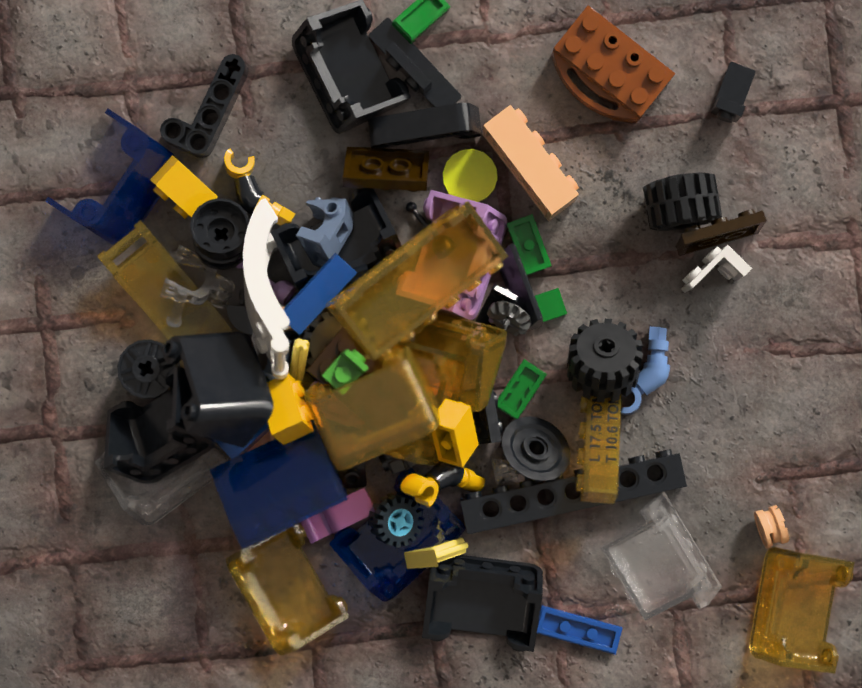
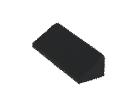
M510 244L497 256L496 263L505 287L519 297L516 305L521 307L531 319V325L526 331L528 332L542 327L543 316L516 245Z

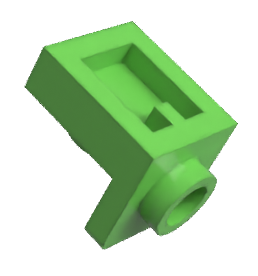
M346 349L338 355L321 377L341 395H344L369 367L364 364L366 359L358 351Z

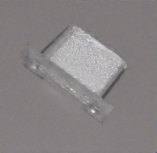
M662 492L640 510L641 515L645 519L644 521L607 542L601 548L610 562L612 573L620 579L625 587L627 598L634 602L644 620L691 597L698 609L709 605L722 588L666 493Z

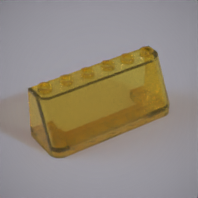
M467 201L455 205L332 298L325 306L371 360L378 358L379 361H382L393 353L394 350L391 347L401 341L403 344L410 340L416 334L414 329L421 324L427 326L438 317L436 312L441 308L445 307L448 309L460 300L459 294L465 290L470 292L482 283L480 278L486 273L492 275L504 266L502 261L508 255L470 202Z

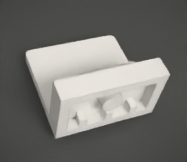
M729 245L722 249L717 246L703 258L702 262L705 265L701 269L697 266L682 280L685 285L681 290L686 293L693 289L716 264L719 265L718 271L726 279L730 280L732 278L734 281L744 277L752 268Z

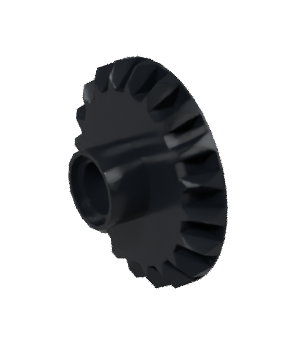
M537 417L518 418L506 427L501 436L500 448L503 449L502 457L508 461L507 467L512 466L515 469L516 475L522 474L525 476V481L533 479L536 483L540 481L548 483L553 479L559 478L569 465L570 448L566 438L557 427L544 419Z

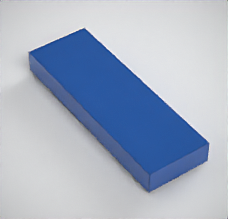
M334 253L283 309L289 319V326L299 335L357 274L337 253Z
M541 605L537 634L616 655L623 627Z

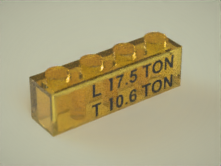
M621 394L618 401L611 402L610 398H605L604 403L597 402V397L591 396L589 400L581 396L580 413H585L584 422L579 423L578 438L583 439V448H578L577 465H582V474H577L576 491L581 492L582 502L615 504L618 495Z

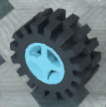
M387 494V498L383 496L379 498L381 503L375 502L372 506L376 508V511H370L369 516L373 517V520H368L369 526L373 527L370 530L371 533L379 541L397 548H401V545L408 546V540L414 542L417 539L414 533L420 535L422 530L417 527L418 525H423L424 521L419 519L420 516H423L422 511L418 510L419 505L399 494Z

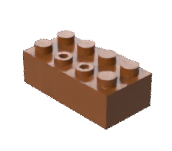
M589 5L555 45L551 55L561 81L579 102L604 117L622 122L637 123L676 74ZM609 39L614 40L616 43L610 44ZM634 56L638 60L632 61L630 57ZM570 69L586 87L598 96L612 102L618 109L606 108L588 98L572 82L567 74V70Z

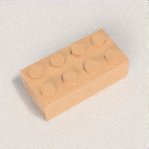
M509 105L483 125L482 135L545 218L550 221L575 202L579 195L576 190L579 187L570 175L565 177L559 169L562 165L553 153L548 154L543 148L545 142L538 132H531L526 126L528 120L519 108L514 110Z

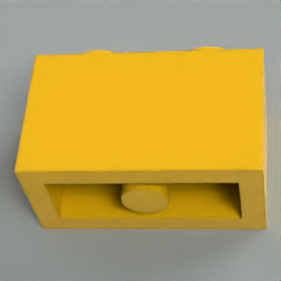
M173 155L150 179L156 185L153 191L164 201L168 198L176 203L173 209L184 219L188 216L192 218L196 209L206 201L218 198L213 191Z
M289 373L284 379L275 378L267 382L274 403L272 415L268 420L271 435L281 444L285 445L313 432L311 420L314 417L310 407L305 404L303 396H306V390L300 380L296 381Z
M445 399L429 421L438 461L463 468L479 445L471 406L463 402Z

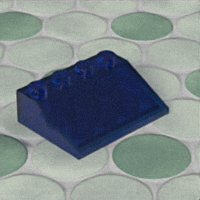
M314 421L311 422L314 431L285 445L274 439L210 469L225 512L242 549L350 499Z

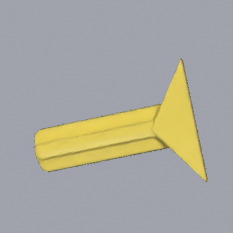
M299 338L294 341L289 374L296 381L300 380L304 388L307 389L315 381L308 373H305L310 344L307 340Z
M460 537L430 548L404 552L407 569L438 567V562L466 553L468 543Z

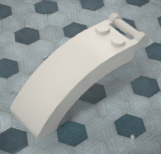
M264 198L257 204L246 231L243 249L244 296L248 318L256 336L255 343L261 354L266 353L272 363V376L276 379H284L289 371L286 362V355L289 353V342L283 330L289 327V319L278 303L267 275L270 258L273 252L278 249L270 233L273 224L278 222V217L267 199Z

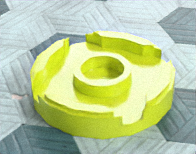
M475 149L461 150L453 154L446 162L443 170V184L449 195L482 202L495 189L497 168L492 159L484 152Z

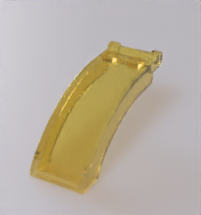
M141 220L134 225L135 228L109 250L106 252L103 250L97 255L104 266L113 274L116 281L143 309L168 340L173 336L234 331L197 284ZM143 236L147 242L117 266L113 260Z

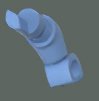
M650 326L648 350L651 351V355H647V363H644V367L639 373L636 387L631 389V393L635 397L633 405L622 407L619 412L620 414L632 415L637 412L642 402L641 396L644 393L646 395L650 394L664 385L668 379L670 365L667 364L668 357L665 356V352H668L669 341H666L667 328Z

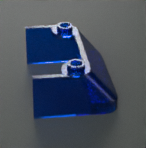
M107 108L105 114L126 129L121 138V147L128 156L133 158V161L103 205L93 199H83L70 211L50 197H47L45 201L108 243L122 247L131 241L160 198L153 191L156 185L150 179L172 155L176 159L177 157L145 132Z

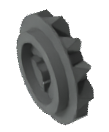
M498 301L492 303L488 309L489 322L495 324V329H501L505 334L508 332L514 336L525 334L531 325L529 315L516 304Z

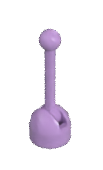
M243 262L236 267L239 269L243 268ZM269 279L277 301L285 305L294 294L296 286L285 280L274 283Z

